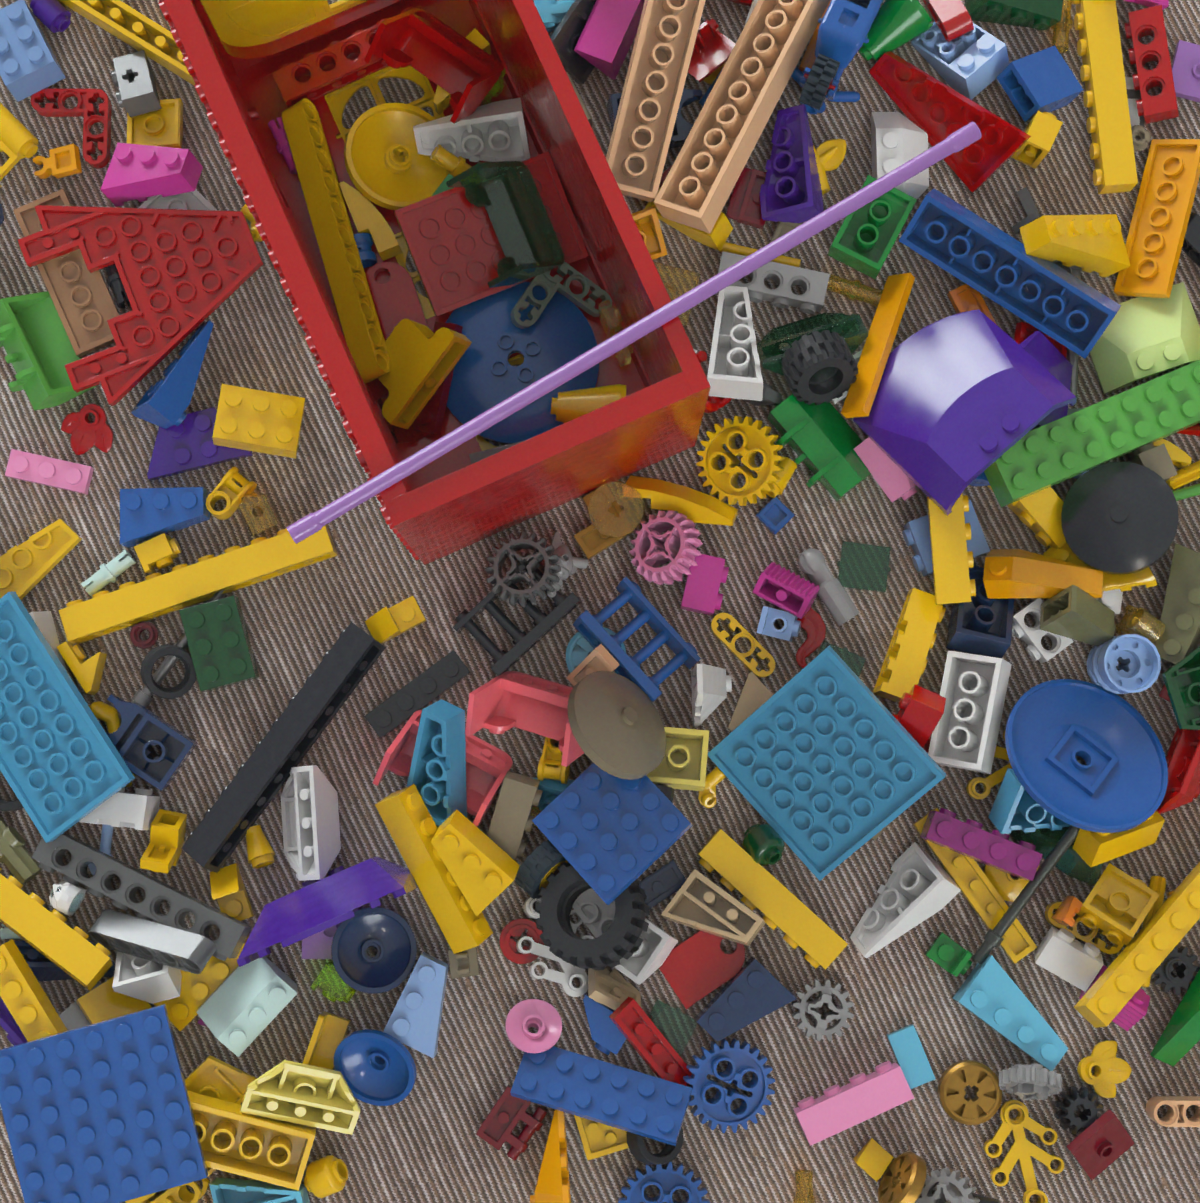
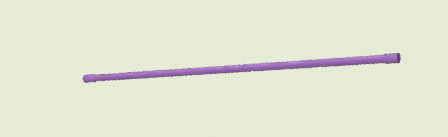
M972 121L958 129L930 149L320 510L310 513L286 527L296 544L321 530L323 526L952 153L959 152L981 139L982 134L979 127Z

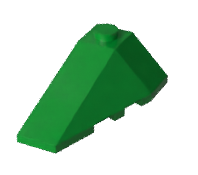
M1200 970L1150 1054L1152 1057L1172 1067L1200 1040Z

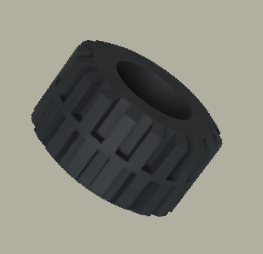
M823 330L821 333L813 331L808 336L805 334L801 336L800 340H795L791 344L792 347L787 348L785 351L786 356L782 357V372L793 395L796 396L798 401H804L808 405L812 403L821 405L822 402L829 403L836 397L840 398L843 396V392L849 390L850 384L855 383L857 379L855 376L858 374L857 363L845 339L836 332L830 333L829 330Z

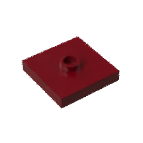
M1109 1109L1066 1147L1085 1174L1093 1180L1135 1143L1117 1116Z

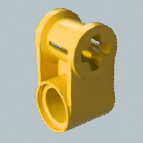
M232 467L206 498L208 511L219 520L230 518L240 505L252 495L257 487V483L254 481L250 482L239 473L237 467ZM218 500L227 501L225 509L222 511L214 510V505Z
M546 737L542 756L538 764L537 778L540 781L552 779L559 780L562 784H567L570 764L567 767L561 765L563 752L558 747L553 746L559 741Z

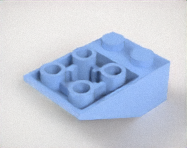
M934 21L932 23L933 26L911 41V45L950 87L970 100L992 83L1010 64L1006 44L974 23V30L947 42Z

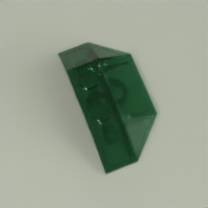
M822 313L773 328L763 337L761 342L756 344L757 352L763 368L784 376L781 368L783 366L781 363L782 357L786 356L785 351L787 348H791V344L795 340H800L801 336L805 334L808 336L813 331H818L819 333L823 330H829L830 333L836 332L845 339L853 354L868 337V330L859 314Z

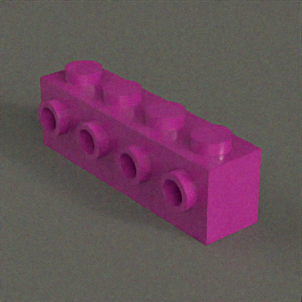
M940 808L939 812L929 811L920 838L1023 880L1033 881L1043 855L1035 851V845L1022 840L1019 841V844L1008 840L1010 835L1001 834L993 829L992 833L982 830L983 824L971 819L962 822L955 819L956 813L944 808Z

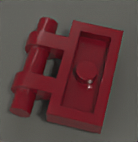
M508 1084L477 1130L476 1135L497 1150H500L506 1141L512 1145L507 1152V1156L516 1161L520 1153H525L529 1147L528 1142L535 1131H539L544 1123L542 1121L548 1112L538 1106L533 1115L526 1110L531 1102L511 1096L512 1086ZM519 1120H522L526 1123V1126L517 1136L512 1133V1130Z

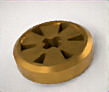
M962 1060L949 1066L942 1074L938 1084V1098L942 1108L952 1119L965 1125H978L988 1121L996 1114L1001 1105L1002 1090H1000L997 1075L989 1067L975 1060ZM966 1086L970 1088L976 1087L974 1090L976 1096L973 1099L969 1096L966 1099L964 1098L966 1095L964 1088Z
M910 1151L897 1156L889 1164L881 1178L878 1188V1203H915L926 1181L927 1169L924 1159Z

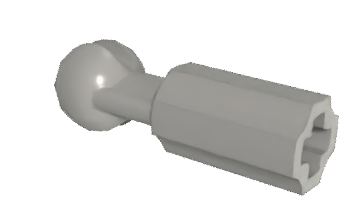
M808 548L802 552L798 558L799 568L805 574H808L815 586L819 585L818 595L838 626L858 615L860 612L839 580L834 578L825 564L824 555L814 548Z

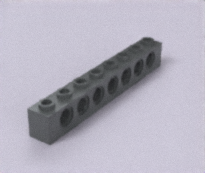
M65 832L49 843H46L42 837L31 857L40 862L38 867L50 873H54L56 870L64 874L63 880L78 886L79 882L88 886L87 892L99 898L105 895L113 899L112 905L126 911L128 907L137 911L136 917L149 921L155 920L163 925L199 934L210 939L217 948L213 956L223 961H226L227 957L237 958L252 928ZM69 850L72 859L68 865H65L63 855ZM90 863H94L96 873L90 878L87 874V867ZM115 875H118L121 879L120 887L117 890H114L111 886V880ZM140 887L145 890L146 894L145 899L141 903L135 897L136 891ZM164 900L170 903V911L166 915H163L160 911V905ZM189 912L195 916V923L191 928H188L184 921L185 916ZM213 925H217L220 929V936L215 941L209 936V930Z

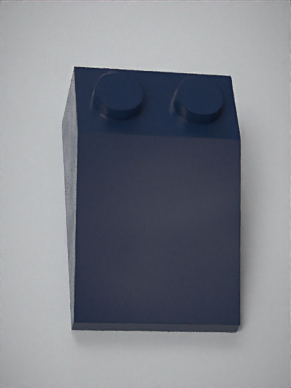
M974 566V568H969V578L975 579L976 596H971V602L953 604L948 624L946 648L969 654L1002 658L1011 645L1014 598L988 599L983 583L984 568Z

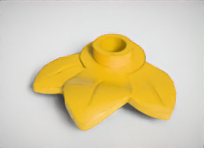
M1105 1040L1096 1044L1091 1055L1084 1057L1077 1066V1072L1082 1081L1092 1085L1095 1093L1103 1098H1114L1116 1096L1115 1084L1126 1081L1132 1072L1130 1065L1125 1060L1116 1058L1117 1042L1113 1040ZM1094 1066V1067H1095V1072H1094V1074L1092 1075L1091 1069H1092V1067Z

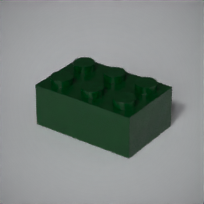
M230 596L179 610L201 692L212 691L260 677L238 597Z

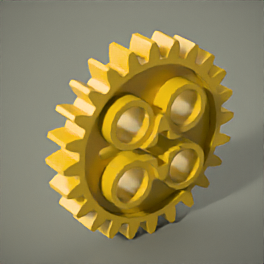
M734 416L733 422L731 419L725 418L724 426L715 423L716 433L707 431L706 434L710 440L700 441L705 447V451H697V454L703 457V461L697 462L696 465L704 467V470L698 476L707 478L703 483V487L712 486L710 495L719 494L718 500L725 502L728 499L729 505H735L738 501L740 506H746L747 499L750 504H756L757 496L760 499H766L767 496L764 490L774 491L775 489L771 482H780L781 479L776 475V472L784 471V468L778 465V461L784 460L785 457L777 454L783 448V445L774 444L779 436H769L771 427L765 426L761 429L762 421L756 420L753 423L752 417L746 416L742 420L741 416ZM740 434L744 441L742 447L738 449L735 439ZM724 444H726V447L731 451V453L727 452L723 448ZM760 452L763 456V463L758 467L755 464V456ZM723 455L726 459V465L721 470L718 466V460ZM735 456H743V457L741 458V462H742L745 466H738L739 463H740V461H739V459H738L737 457H735ZM750 469L754 470L758 474L757 478H755ZM741 473L746 479L745 485L742 488L737 482L738 476Z

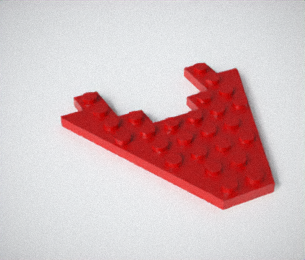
M37 205L35 210L43 230L18 239L25 262L29 267L80 249L90 273L113 264L116 265L132 307V311L107 320L116 346L64 365L73 390L76 393L101 384L110 406L116 405L263 265L242 211Z

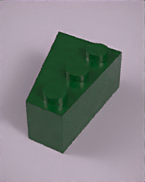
M965 0L964 6L973 21L1047 30L1061 21L1063 0Z

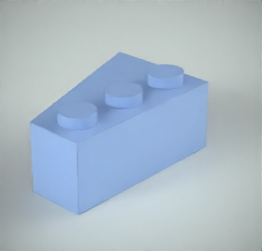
M423 952L383 1032L434 1059L438 1048L449 964Z

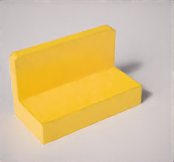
M325 1011L322 1012L317 1019L302 1064L334 1070V1054L340 1042L345 1038L350 1020Z

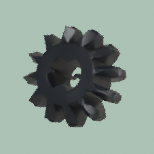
M1070 1086V1095L1062 1091L1060 1096L1064 1099L1063 1102H1054V1105L1061 1109L1054 1113L1055 1118L1062 1120L1060 1127L1064 1130L1069 1128L1070 1134L1074 1136L1079 1130L1082 1133L1102 1116L1097 1111L1104 1108L1102 1103L1096 1102L1098 1095L1094 1092L1089 1093L1088 1088L1084 1086L1079 1091L1075 1086ZM1078 1105L1084 1108L1083 1112L1080 1111V1116L1074 1114V1110L1078 1111L1076 1108Z

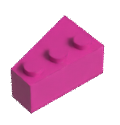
M117 143L100 190L116 207L124 206V202L136 199L139 202L147 201L148 197L160 194L162 197L187 193L195 191L203 166L189 149Z

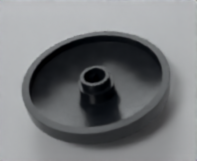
M1110 462L1092 468L1076 480L1065 497L1061 522L1066 542L1079 560L1089 567L1101 570L1104 573L1121 575L1144 570L1163 557L1174 541L1178 528L1179 514L1175 496L1161 476L1151 469L1136 463Z

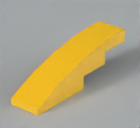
M630 475L624 485V497L651 499V509L678 511L679 514L682 513L694 523L733 526L738 515V509L683 485Z

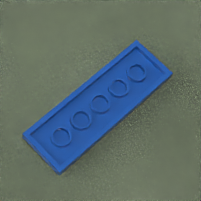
M553 1046L542 1053L524 1052L510 1093L511 1096L676 1146L692 1094V1088Z

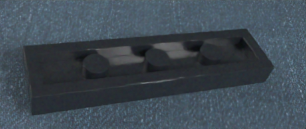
M453 650L364 717L380 739H382L408 720L415 711L423 709L471 672Z

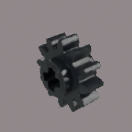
M1176 946L1153 972L1156 974V977L1151 982L1156 985L1162 983L1160 988L1162 992L1167 993L1171 989L1174 995H1180V988L1187 991L1190 987L1189 982H1193L1195 978L1193 973L1200 970L1199 966L1192 964V962L1196 961L1197 955H1187V947L1181 946L1177 949ZM1173 964L1178 965V967L1175 969L1177 972L1176 975L1171 974V972L1174 970L1172 967Z

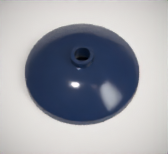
M369 907L354 912L355 917L343 921L334 934L331 945L333 966L343 982L354 990L368 994L387 992L400 985L413 969L417 954L414 933L409 924L399 914L389 909L380 907L371 909ZM370 946L376 950L374 957L367 955L366 950Z

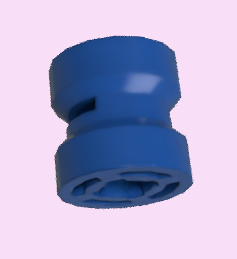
M369 233L354 234L363 268L375 265L377 259L375 252L371 248L373 245L372 235Z

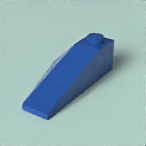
M209 320L199 326L179 351L178 355L181 358H176L162 371L165 378L160 379L154 386L151 385L130 412L131 414L164 429L173 425L178 426L187 416L185 410L191 402L214 325L213 322Z

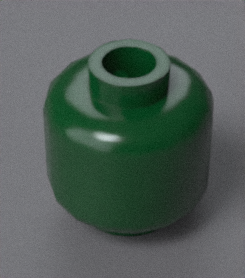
M755 824L749 827L744 834L742 844L743 849L761 866L777 863L782 857L785 846L780 835L768 824Z

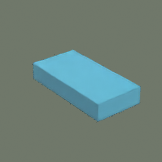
M913 1024L886 1035L910 1089L936 1079Z

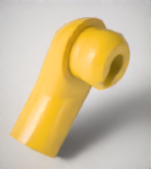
M718 767L706 775L705 788L703 791H698L699 802L705 808H712L716 805V785L726 777Z

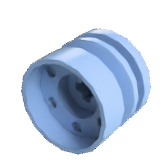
M1138 634L1114 636V638L1100 646H1094L1087 658V673L1091 682L1115 694L1138 693L1150 688L1158 679L1161 670V659L1156 646L1150 640ZM1118 661H1120V663H1121V664L1118 666L1119 670H1117V668H1116V666L1119 664Z

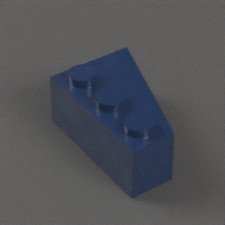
M752 956L743 965L741 970L701 1010L695 1019L718 1042L797 998Z

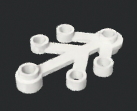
M529 897L525 901L523 908L528 917L533 919L540 918V914L533 909V903L535 901L541 903L542 897L540 899ZM571 910L570 915L574 913L578 916L576 924L570 921L572 930L576 933L577 926H580L583 921L575 910ZM591 935L581 937L582 939H595ZM529 936L521 937L517 941L516 947L520 953H531L556 961L563 971L548 969L545 963L535 962L529 969L532 978L546 979L562 985L563 991L571 997H579L587 992L588 975L585 973V969L563 961L549 951L550 947L534 942ZM523 940H527L530 943V948L527 951L521 947ZM537 965L543 968L541 976H537L534 972V968ZM574 977H577L580 980V986L578 988H575L572 985V979Z

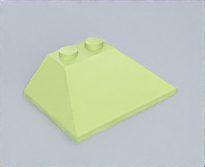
M1184 282L1172 286L1170 298L1136 297L1119 303L1121 305L1120 309L1089 353L1104 394L1128 387L1135 381L1180 366L1184 367L1200 360V326Z

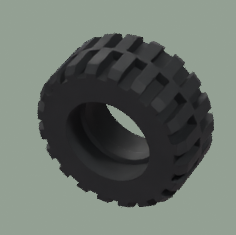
M564 862L558 866L560 872L557 875L550 873L546 878L549 884L546 889L540 888L538 895L542 896L541 903L537 902L535 905V912L540 914V918L535 920L536 927L542 931L540 938L544 944L550 947L549 951L563 961L586 970L589 968L604 970L605 966L613 968L620 964L619 960L621 958L629 959L633 955L631 949L635 945L640 947L643 942L640 935L642 931L647 932L649 925L645 921V916L650 915L649 906L644 901L647 899L645 891L639 887V881L636 879L614 900L615 916L608 930L595 939L585 940L573 932L570 923V913L578 896L584 891L591 889V887L572 865Z

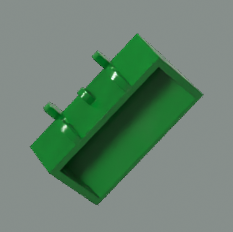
M792 394L770 411L767 419L782 436L776 442V445H783L784 447L789 444L799 456L794 462L797 465L804 462L814 474L806 483L809 488L820 481L837 502L871 475L854 451V448L863 441L830 402H822L821 405H815V403L808 405L804 401H798L796 396Z

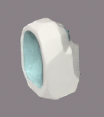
M67 881L53 884V889L49 896L50 905L58 911L72 916L82 903L86 890Z

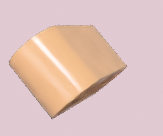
M1155 1096L1146 1103V1114L1151 1120L1161 1126L1200 1127V1096ZM1166 1104V1115L1158 1118V1108ZM1194 1105L1196 1109L1194 1116L1187 1118V1108Z

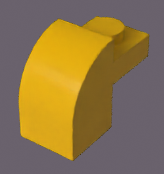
M159 809L151 823L150 843L140 859L141 869L168 874L171 867L177 865L186 833L187 814Z

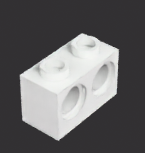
M1036 598L1013 614L1012 633L1018 639L1022 638L1028 646L1026 651L1033 660H1039L1040 663L1050 660L1074 641L1064 636L1040 630L1041 604L1044 601L1041 598ZM1026 613L1033 615L1035 618V626L1033 628L1028 627L1024 623ZM1043 636L1051 639L1052 647L1050 650L1042 647L1041 639Z

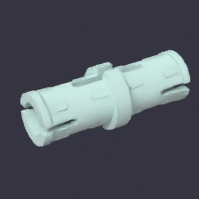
M124 549L123 552L107 564H101L99 566L100 570L81 583L82 587L86 588L85 591L93 597V594L99 592L110 582L115 583L120 574L133 564H136L135 559L131 558L132 555Z

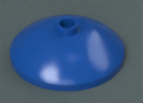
M371 1029L352 1032L340 1042L335 1051V1071L342 1073L354 1097L365 1103L376 1106H389L399 1103L409 1095L415 1084L416 1066L410 1052L400 1041L387 1033Z

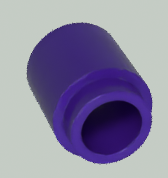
M31 1L30 8L33 10V15L51 32H63L69 27L71 13L59 1Z

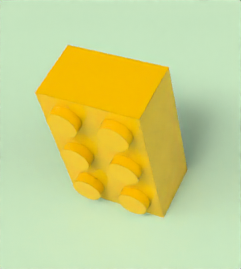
M222 384L212 436L213 444L296 459L305 398Z

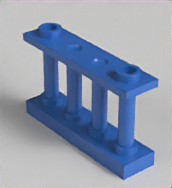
M624 577L616 587L620 593L596 615L590 614L588 610L584 611L573 623V626L594 649L602 644L620 664L614 671L635 683L653 703L662 694L659 690V685L683 663L690 670L701 658L697 655L696 648L686 642L646 599L638 584ZM628 602L637 611L638 615L614 636L609 635L603 628L602 623ZM647 623L657 635L635 655L628 656L621 648V644L642 625ZM666 643L676 656L652 677H647L640 669V664Z

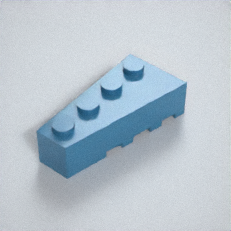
M443 699L422 709L407 787L415 784L430 815L438 826L456 809L467 818L465 710Z
M1007 769L988 817L1001 834L1011 833V830L1035 832V829L1050 828L1051 831L1071 826L1042 808L1021 785L1013 769Z

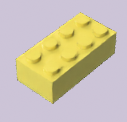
M664 727L666 734L664 758L660 765L646 776L654 784H664L673 789L703 791L706 780L709 731Z

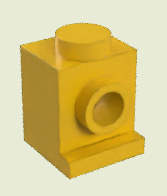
M165 533L134 546L144 572L148 574L156 573L155 567L162 569L173 564V559L179 557L178 554L182 552L176 538L171 539Z

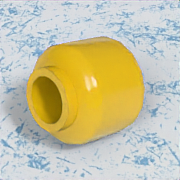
M333 1155L309 1163L306 1168L304 1185L309 1192H312L318 1198H324L343 1190L348 1179L347 1166L342 1159H338Z

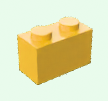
M1037 111L1023 131L1031 137L1011 158L1036 169L1049 153L1063 122L1057 120L1056 116L1049 112Z

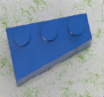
M204 487L120 489V544L126 548H131L163 533L179 531L210 520V512L206 507V498L210 492Z

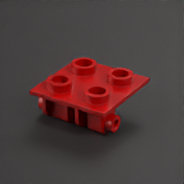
M714 19L710 21L705 20L699 26L688 69V74L699 83L709 77L711 73L728 60L736 44L716 30L719 26Z

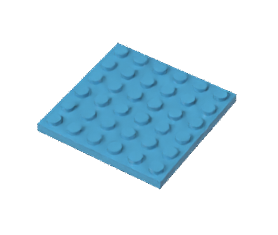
M830 645L708 752L707 755L819 881L947 775Z

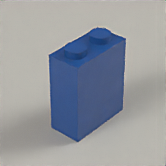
M1055 45L1012 61L996 77L1024 122L1030 121L1037 111L1050 113L1067 106L1084 90Z

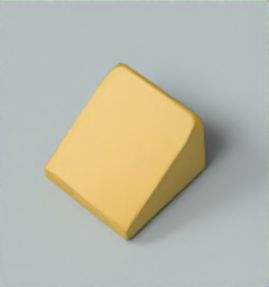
M871 1137L853 1160L877 1182L894 1157Z

